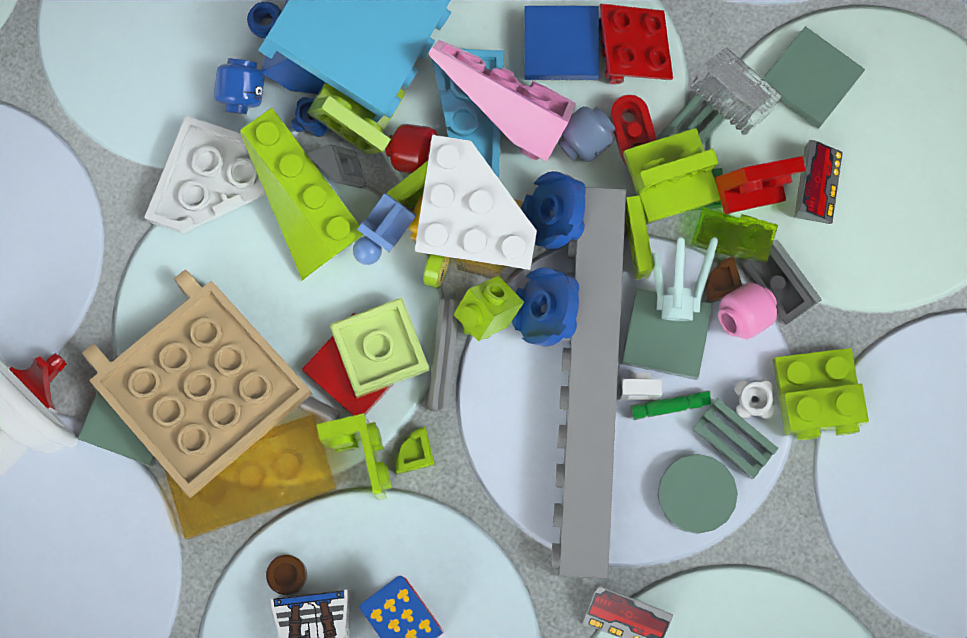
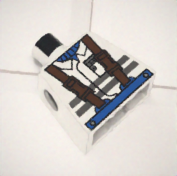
M350 590L270 599L279 638H349Z

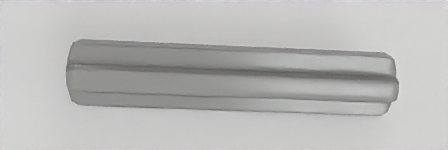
M441 299L439 301L428 397V408L434 412H447L449 409L458 319L453 314L460 304L458 300Z

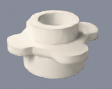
M745 380L740 381L735 386V392L739 398L736 413L743 419H747L750 416H761L763 419L770 418L775 412V408L772 405L773 385L766 380L750 384ZM753 396H756L758 398L757 403H753L751 401V398Z

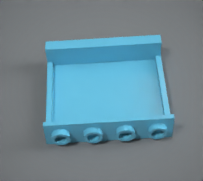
M289 0L258 51L270 59L278 51L374 113L372 120L377 123L383 116L390 118L397 109L401 99L396 95L401 86L407 88L416 76L418 69L413 67L418 57L424 59L432 48L435 40L430 38L435 28L440 31L449 18L451 11L447 9V6L451 0Z

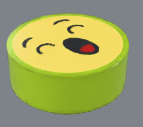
M429 255L423 275L425 285L437 289L441 287L448 269L449 257Z

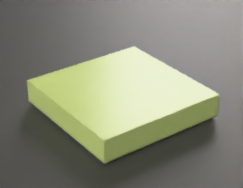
M402 297L329 324L357 398L430 371Z

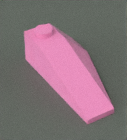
M438 40L428 55L513 144L519 146L522 154L534 160L541 158L547 162L571 118L576 103L535 81H532L530 87L521 84L514 77L512 71L503 67L502 69L493 68L489 70L485 68L486 63L480 57Z

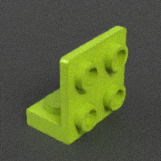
M326 82L307 111L310 116L366 155L384 152L391 140L383 132L392 116L390 118L383 116L376 123L372 120L374 113ZM400 88L396 96L402 101L405 92Z
M363 413L316 424L320 441L328 449H335L336 453L358 449V442L362 441L373 494L378 500L387 499L385 490L392 488L387 465H385L384 461L379 462L377 451L384 449L380 430L376 422L370 423Z

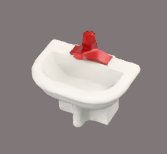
M54 353L46 361L41 356L35 358L31 366L26 370L15 369L0 357V477L29 449L50 454L57 452L64 446L73 448L78 444L77 435L56 415L57 411L51 399L50 383L67 365L65 360L57 353Z

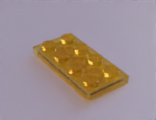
M311 414L273 427L191 498L165 470L184 538L190 540L337 490L324 445L319 439L314 415Z

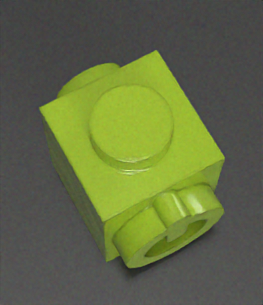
M498 275L469 288L453 315L463 324V332L475 337L479 342L508 328L524 301Z

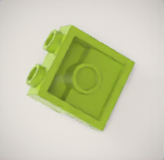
M852 348L775 357L772 360L785 436L797 434V440L799 441L820 438V431L835 430L836 436L859 433V426L869 422L863 384H858Z

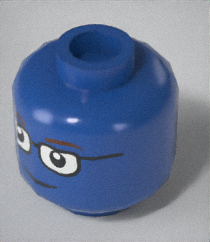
M228 58L227 64H222L217 68L214 98L219 103L226 104L225 112L247 115L248 108H256L261 105L265 75L261 73L260 69H257L256 62Z

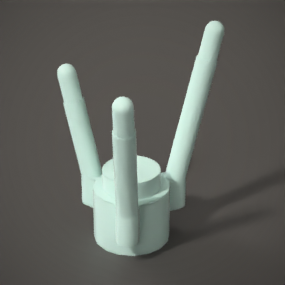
M683 237L677 239L674 287L667 288V295L665 293L659 254L657 252L652 253L653 273L657 291V310H662V319L693 321V312H700V300L718 244L717 238L713 237L710 240L693 296H690L691 289L683 288L685 239Z

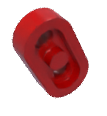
M624 95L613 103L610 121L615 127L613 132L620 157L624 164L627 165L623 156L625 150L656 141L657 137L648 106L642 98L636 95ZM631 113L634 115L635 120L627 122L622 118V115Z

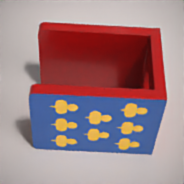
M403 576L396 577L359 606L380 638H438L445 633L409 581Z

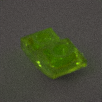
M703 207L691 246L708 250L710 240L715 237L718 239L715 253L767 262L778 225L741 214L740 218Z

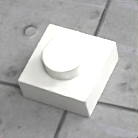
M630 373L629 379H622L619 385V400L655 401L659 400L662 396V379H652L651 373Z

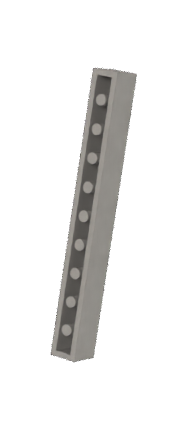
M586 187L583 217L584 231L579 239H571L568 242V258L575 259L574 273L567 272V276L576 279L579 284V308L576 317L577 328L574 335L570 338V348H563L562 371H569L568 386H561L559 408L567 410L566 425H559L557 448H564L565 451L564 464L556 465L555 487L562 488V504L554 503L553 527H560V544L552 543L551 567L558 568V577L608 579L626 189Z

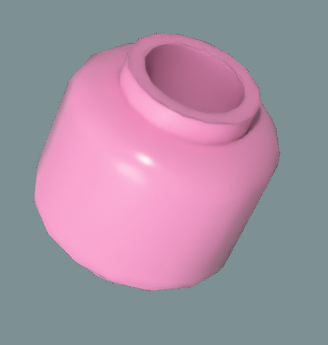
M752 282L743 284L722 298L718 313L720 324L731 336H737L746 340L753 338L774 324L777 319V301L769 289Z

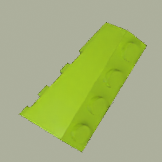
M271 107L243 127L240 132L303 281L364 234L357 230L360 226Z

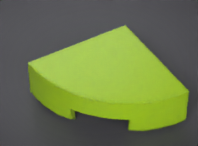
M426 426L412 432L401 445L396 457L397 475L435 466Z

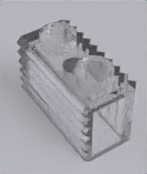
M727 47L711 58L710 61H707L690 85L691 90H696V94L701 95L702 100H707L708 105H713V110H718L719 115H724V119L729 120L730 125H735L736 130H741L742 135L748 134L762 122L783 97Z

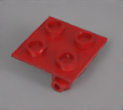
M601 3L599 26L602 30L603 39L600 42L601 46L605 48L602 50V56L606 58V71L604 74L605 78L609 79V83L612 85L621 84L624 82V76L673 80L664 10Z

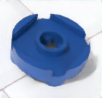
M551 171L541 175L533 183L538 185L533 195L526 194L521 210L537 231L535 245L546 249H558L566 245L571 239H579L584 231L583 217L586 187L582 181L561 172ZM555 209L553 215L550 216V211Z
M546 267L530 272L525 277L530 279L523 289L518 287L515 292L524 301L512 320L515 330L521 331L524 337L522 339L525 342L543 347L555 345L563 338H571L577 328L576 317L579 308V284L577 280L561 271ZM548 300L547 310L545 313H542L541 308L547 304Z

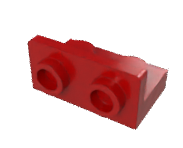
M803 156L743 167L715 177L723 212L730 214L786 201L783 185L793 182L792 175L806 171Z

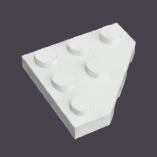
M185 115L144 218L146 221L183 234L265 196L266 193L243 142L241 133Z
M432 135L415 252L531 270L537 231L472 141Z

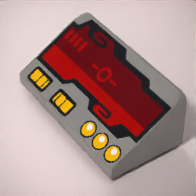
M596 585L582 623L618 638H664L673 614Z

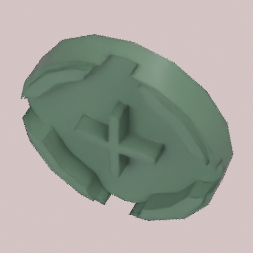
M695 454L681 457L666 469L660 479L657 496L661 509L671 524L684 532L701 534L714 531L729 520L736 508L738 492L735 479L724 464L713 457Z

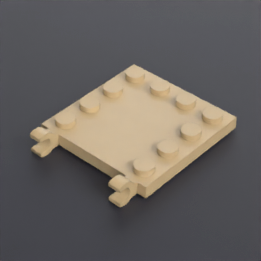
M185 269L174 280L182 292L189 298L186 302L112 362L106 358L94 343L82 354L98 372L89 380L191 498L310 397L312 392L212 281L202 288Z

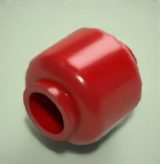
M400 125L394 134L389 136L391 140L385 148L386 155L390 157L393 168L399 172L411 174L429 160L432 135L438 136L437 132L433 128L426 126Z

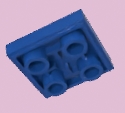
M525 6L524 80H599V6Z

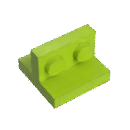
M697 128L627 149L623 152L636 194L642 198L647 225L720 201L718 188L711 171L719 162L714 148L707 151L704 150Z

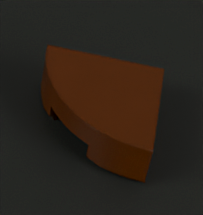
M734 256L720 262L710 273L704 289L705 302L720 301L724 296L742 286Z

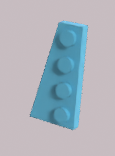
M462 49L484 60L486 63L485 68L489 70L504 68V51ZM432 59L448 137L472 141L499 179L501 130Z

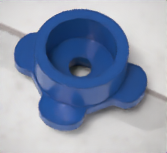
M308 97L300 98L297 101L296 117L291 121L292 128L296 132L304 130L312 132L316 137L324 136L327 133V127L316 119L310 120L308 118L309 114L307 111L315 99Z

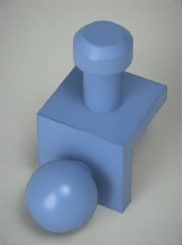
M385 192L368 218L357 229L365 236L359 238L353 246L355 259L363 265L376 263L381 257L382 248L390 252L417 214Z

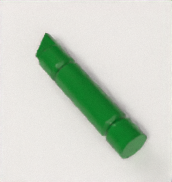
M710 391L645 402V404L630 405L632 419H644L646 416L649 418L686 411L688 408L691 410L711 405Z

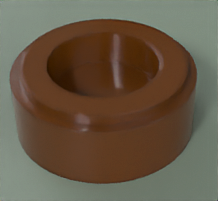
M281 555L270 562L266 571V580L274 592L281 595H293L304 587L307 581V569L299 558L292 555Z

